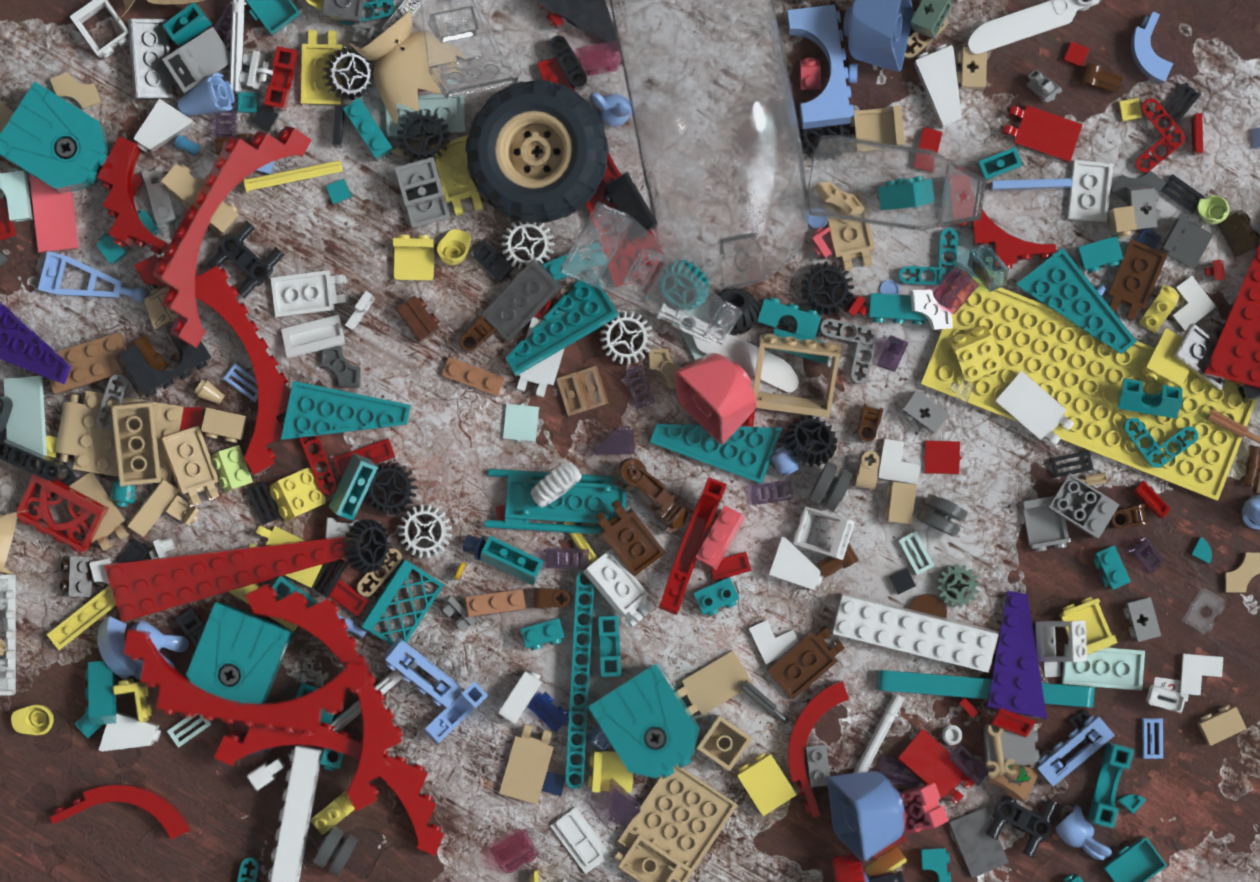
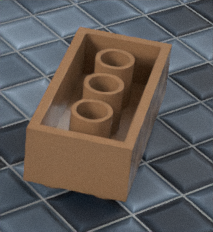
M116 333L57 351L72 367L65 385L49 379L53 393L60 395L109 380L116 374L125 375L115 359L118 353L127 349L123 334Z

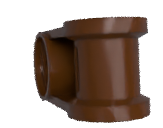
M481 316L462 336L460 340L461 348L467 353L474 352L495 333L496 329L492 328L484 320V317ZM472 338L475 341V345L472 348H466L464 346L465 339Z
M865 403L863 404L857 431V437L861 442L869 443L876 437L883 408L877 409L869 407ZM862 429H870L872 432L871 438H864L861 434Z
M1145 504L1115 511L1109 521L1110 526L1113 528H1125L1149 524L1144 512ZM1117 514H1120L1123 517V522L1121 525H1118L1115 522V516Z
M534 588L533 608H563L571 603L572 597L567 590ZM561 593H564V596L567 597V601H564L563 604L557 600Z

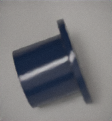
M467 535L463 543V551L473 554L475 560H480L481 552L487 542V536L483 535L481 538Z

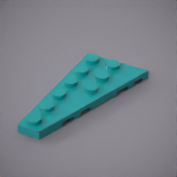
M1064 248L1015 284L1119 354H1122L1137 342Z
M591 268L586 272L587 274L581 281L578 280L575 283L574 288L569 294L564 295L543 317L544 320L531 330L532 333L524 341H521L506 357L516 376L619 316Z
M293 381L281 440L407 425L411 405Z
M656 424L650 443L762 484L782 428L740 426L722 445L701 425Z

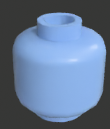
M784 445L774 450L776 454L771 460L777 472L787 476L799 470L798 466L801 464V461L795 462V455L790 456L791 450H785L786 447Z

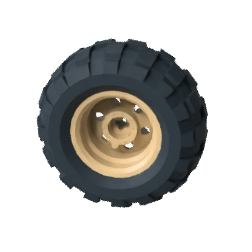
M547 80L520 81L511 84L506 89L496 92L487 99L486 104L476 113L471 122L472 126L469 136L466 138L465 148L470 179L474 182L477 192L487 203L498 212L510 218L533 223H547L560 218H566L590 201L597 192L596 190L601 180L604 179L609 149L603 123L587 100L576 91L564 85ZM526 131L531 132V136L529 138L524 137V133ZM545 131L551 132V136L549 138L544 137ZM540 147V150L543 151V154H539V157L537 158V155L534 154V151H537ZM516 148H519L521 150V154L519 156H516L514 154V150ZM559 148L561 150V154L556 156L554 155L553 150ZM527 165L531 167L529 173L524 172V167ZM549 165L551 167V171L549 173H545L544 166Z

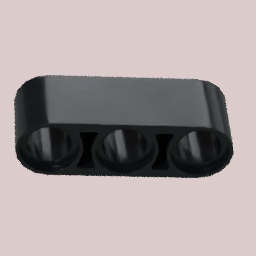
M560 35L554 36L550 41V49L553 56L557 59L571 86L575 90L584 89L588 81L585 71L567 40ZM561 41L564 43V48L556 50L553 47L554 43ZM571 58L574 61V65L572 67H565L563 65L564 60ZM577 75L584 78V82L580 85L573 82V78Z

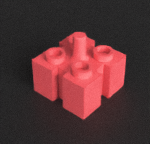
M935 783L904 790L899 793L904 807L903 832L905 835L920 830L936 828L949 821L944 806H939L938 804L940 795Z

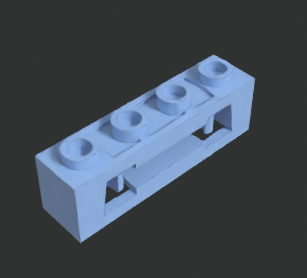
M399 637L384 654L385 664L394 671L396 668L401 671V676L409 683L411 681L417 684L416 688L423 694L428 692L433 696L432 700L440 707L443 704L448 708L462 691L460 684ZM405 651L412 656L416 664L438 680L435 686L440 692L436 691L429 681L408 666L411 659L410 656L405 654Z
M1093 715L1084 721V727L1080 730L1078 728L1073 730L1068 735L1070 738L1064 743L1060 741L1053 747L1054 751L1049 756L1045 754L1039 759L1037 768L1053 787L1115 736L1099 715L1095 717ZM1087 734L1090 740L1094 743L1091 744L1089 742L1074 756H1072L1068 761H1066V766L1064 767L1061 761L1057 758L1059 757L1061 759L1076 745H1078L1082 740H1084L1085 735Z

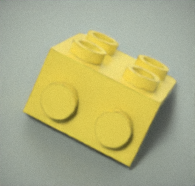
M398 235V238H393L394 278L396 280H433L435 241L430 239L428 235H418V239L410 238V235Z
M985 325L977 326L969 332L958 334L948 340L951 349L957 356L965 381L970 382L1002 367L993 336Z
M311 468L301 470L269 486L270 495L276 501L279 507V514L284 518L285 522L326 503V498L319 489Z
M133 678L118 681L119 685L113 687L114 695L135 692L139 723L148 721L149 716H152L151 706L146 701V696H149L148 686L144 685V682H134Z
M595 750V755H590V767H594L593 775H589L588 787H592V792L630 793L632 791L633 773L628 772L617 752Z

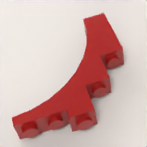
M118 136L97 176V179L102 183L101 186L110 191L102 206L108 211L107 214L116 219L108 235L113 239L114 244L122 248L124 245L132 248L133 244L142 248L147 246L151 248L150 250L153 253L161 256L162 253L164 254L168 244L147 230L138 215L134 203L133 175L142 150L136 143Z
M969 172L948 174L947 183L951 223H956L957 226L969 225L968 222H971L973 245H978L979 248L991 247L990 244H993L995 267H1000L1001 270L1013 269L1012 266L1017 264V257L1020 260L1032 259L1031 256L1039 255V258L1043 259L1050 258L1051 254L1056 253V244H1038L1024 241L998 227L979 205L971 186Z

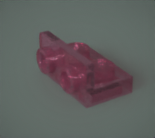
M618 41L578 49L581 65L587 76L597 75L601 70H607V72L618 71V67L622 66Z
M955 267L933 292V297L937 303L944 306L950 313L955 314L977 289L979 284L969 273Z
M525 828L490 848L500 869L505 874L515 872L519 866L532 862L540 854Z

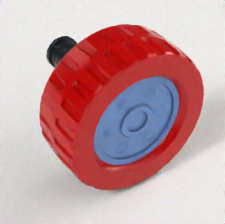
M854 853L831 859L834 882H904L903 874L900 870L898 872H888L867 877L866 871H863L861 860Z

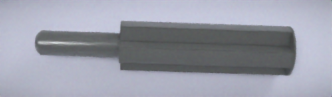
M748 680L741 684L739 689L769 714L773 713L784 724L789 722V719L776 709L777 706Z

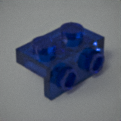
M539 691L528 703L527 707L554 732H557L569 720L568 712L561 705L557 707L552 702L554 699L546 691L544 693Z

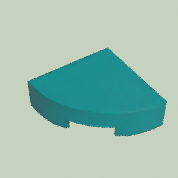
M1199 537L1191 555L1210 564L1212 558L1211 548L1205 539Z
M1127 794L1120 797L1118 801L1131 814H1134L1146 799L1137 794Z

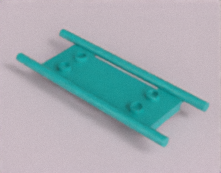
M489 469L488 476L506 477L508 482L505 521L485 520V528L601 535L599 531L603 529L602 526L529 522V520L599 524L595 515L602 511L608 521L618 515L611 505L614 501L618 499L626 510L627 492L620 490L615 485L612 476L581 474L579 482L551 504L540 507L533 500L530 493L551 472Z

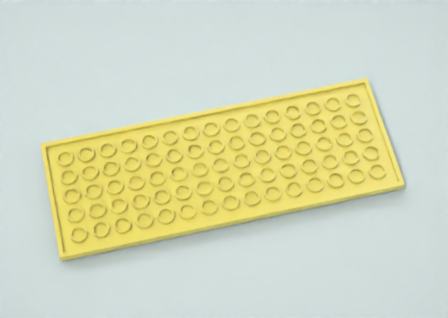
M963 274L950 307L952 328L941 330L921 385L1019 423L998 405L995 400L1022 371L1067 410L1063 415L1074 424L1069 430H1066L1060 423L1052 432L1057 434L1061 438L1060 440L1218 501L1242 437L1207 420L1208 414L1213 409L1247 427L1257 399L1243 403L1236 386L1238 383L1226 380L1221 390L1217 391L1190 370L1181 387L1182 405L1177 419L1117 409L1118 392L1123 378L1143 381V392L1147 394L1160 392L1161 384L1152 382L1145 375L1141 374L1155 349L1154 347L1137 341L1125 352L1119 354L1048 306L989 283L988 288L981 279ZM985 325L993 336L1002 367L967 382L963 377L957 356L951 349L948 340L958 334L969 332L977 326ZM1129 418L1139 419L1158 445L1184 427H1194L1198 432V439L1162 467L1153 468L1146 462L1123 429V425ZM1129 422V431L1134 430L1137 434L1133 436L1135 439L1139 435L1144 434L1143 430L1141 432L1136 430L1137 423ZM1185 431L1186 436L1182 439H1179V436L1176 437L1181 442L1183 447L1185 446V444L1182 443L1183 441H1185L1186 439L1192 440V431ZM1142 437L1139 444L1142 448L1146 449L1149 447L1150 441L1148 438ZM1171 441L1168 443L1167 449L1169 452L1175 453L1178 445ZM1163 448L1160 449L1163 452L1160 455H1152L1154 457L1153 463L1157 462L1160 464L1159 459L1163 456H1166V459L1169 458L1164 453Z

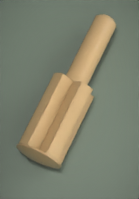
M1105 472L1086 475L1085 478L1080 480L1089 486L1107 484V475Z

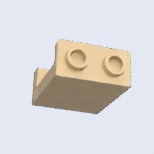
M901 105L893 106L892 108L854 110V116L850 120V127H854L851 143L852 147H856V151L904 147Z

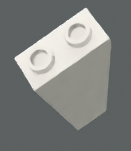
M946 44L935 49L936 52L932 54L925 52L918 55V60L914 62L941 129L962 119L954 48L952 45L947 47Z

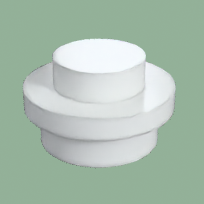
M949 725L944 728L942 738L945 743L956 745L962 739V731L955 725Z

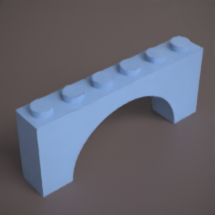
M835 5L787 10L789 36L805 37L816 43L826 55L830 66V79L825 90L814 100L800 105L802 129L850 124L851 117L854 116L853 104L849 105L848 99L851 98V88L846 85V79L849 76L848 68L843 65V60H846L845 48H841L840 44L843 41L842 30H838V23H840L839 11H836Z

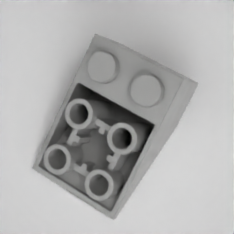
M212 27L162 60L185 93L211 74L229 65L231 54Z
M1069 473L1049 508L1091 537L1099 539L1119 504Z

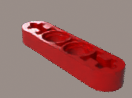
M319 435L315 436L316 440H310L306 444L304 440H307L308 437H301L300 441L319 489L327 495L335 493L338 484ZM312 443H316L319 446V452L315 455L310 454L308 451V447ZM321 461L327 466L326 471L323 473L316 471V464ZM330 472L331 477H327L330 483H334L331 491L323 488L326 483L324 479L320 480L319 476H325Z

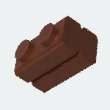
M414 295L399 306L396 311L418 340L422 342L439 329L437 324L440 321L434 313L429 314L425 308L428 305L422 297L417 299Z

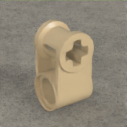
M866 451L861 455L855 481L856 487L875 490L879 466V456L876 452ZM869 454H872V458L875 459V462H871V464L868 465V462L865 461V457H869Z

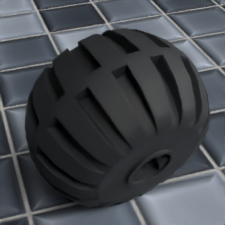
M732 287L731 289L726 288L720 291L713 298L709 313L712 323L717 329H721L725 334L741 335L748 332L756 324L759 317V307L756 299L750 292L742 288Z

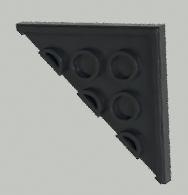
M534 0L546 10L567 20L569 24L587 32L592 38L602 44H607L614 51L619 52L622 50L605 0Z

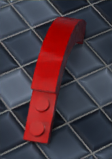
M710 477L707 478L673 562L658 606L659 609L674 615L678 614L697 560L696 555L704 542L710 524L722 500L726 483Z
M843 680L825 687L806 703L796 718L789 737L787 761L791 781L800 780L797 786L800 795H805L807 802L803 804L806 813H811L813 818L820 816L806 773V743L812 728L819 718L832 707L849 700Z
M109 784L83 792L85 801L83 798L71 802L72 807L65 809L63 806L53 811L55 815L49 817L52 824H55L96 804L125 802L141 807L151 813L163 825L170 839H174L192 830L183 814L169 800L150 789L131 784Z

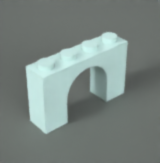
M21 168L9 169L8 173H1L0 171V189H2L7 198L9 220L12 222L33 220L27 173L21 171Z

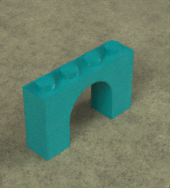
M1107 742L1087 817L1091 822L1114 828L1119 808L1115 807L1116 790L1123 770L1130 768L1133 749Z

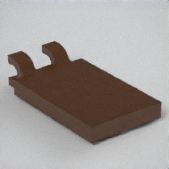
M1132 239L1129 240L1123 255L1124 259L1120 262L1107 294L1112 297L1109 306L1114 313L1117 312L1121 303L1130 307L1125 318L1133 321L1139 308L1146 309L1168 254Z
M617 499L611 505L618 515L608 521L601 511L595 517L603 528L599 531L601 536L632 575L636 576L666 552L633 509L630 508L626 511Z
M826 624L820 628L816 635L811 630L767 668L770 675L792 700L837 663L838 660L835 656L845 649L839 639L831 646L826 643L825 639L833 634Z

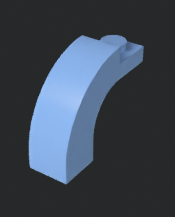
M1152 12L1149 16L1146 15L1141 24L1144 28L1137 26L1134 29L1131 39V51L1139 70L1149 79L1163 84L1168 77L1173 63L1157 56L1151 47V34L1160 14Z
M109 616L100 623L97 642L100 654L107 666L119 677L126 680L132 675L136 679L141 680L143 661L129 659V655H124V635L127 624Z
M474 681L423 732L437 745L488 696L487 693Z

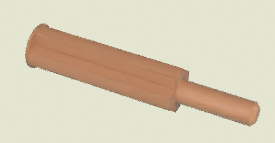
M1213 409L1209 412L1207 420L1242 438L1246 436L1260 444V437L1249 432V428Z

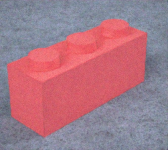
M724 505L696 555V559L708 567L717 570L745 519L743 515Z

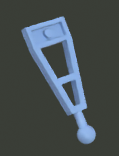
M47 251L38 290L57 295L119 298L120 294L132 297L138 303L144 302V299L148 297V292L143 287L135 289L123 287V282L66 255ZM66 263L91 273L87 290L60 289ZM99 277L114 284V291H94L97 278Z

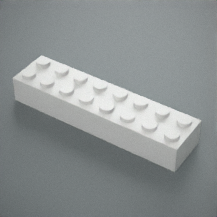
M843 592L841 593L832 628V633L835 635L988 673L998 638L996 630Z
M298 745L291 751L290 761L293 762L292 768L288 769L286 781H289V786L284 790L283 801H286L279 815V821H282V824L277 829L275 841H278V846L273 849L272 861L275 862L272 869L270 868L268 880L271 882H299L324 748Z

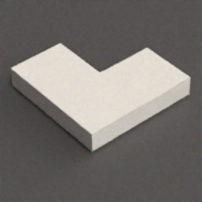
M1190 276L1175 288L1187 303L1172 315L1183 331H1186L1190 324H1195L1216 307L1193 276Z
M365 291L356 304V310L345 324L351 330L356 328L374 302L375 297Z
M884 439L878 478L917 485L921 465L901 462L904 442Z
M767 620L749 628L765 664L779 659L799 641L794 630L775 638Z
M1182 654L1179 693L1201 695L1202 675L1222 677L1223 657Z

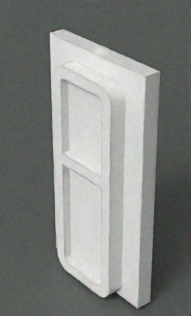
M339 315L281 329L287 358L345 344Z
M576 807L550 825L585 874L611 856L610 852Z

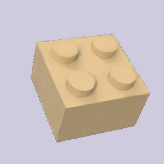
M719 714L696 748L730 771L753 738Z

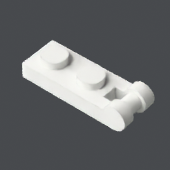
M162 166L155 167V170L142 171L156 224L160 225L176 220L170 194L160 187L161 180L165 177ZM158 177L159 183L152 184L151 179Z

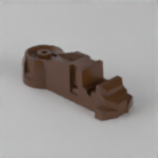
M628 458L615 466L612 475L615 485L622 491L631 492L666 526L664 531L667 534L678 531L686 522L688 511L674 503L673 499L676 496L674 494L670 495L666 491L668 488L649 474L645 465L640 460Z

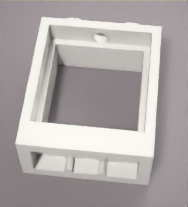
M92 0L70 16L100 58L110 56L114 52V48L119 45L124 46L129 42V30L108 0ZM106 7L124 33L100 49L82 23Z
M805 506V509L800 514V525L794 533L793 544L843 560L855 522ZM815 515L839 522L831 550L807 544Z
M1085 621L1036 622L1038 662L1087 661ZM1055 627H1068L1069 656H1056Z

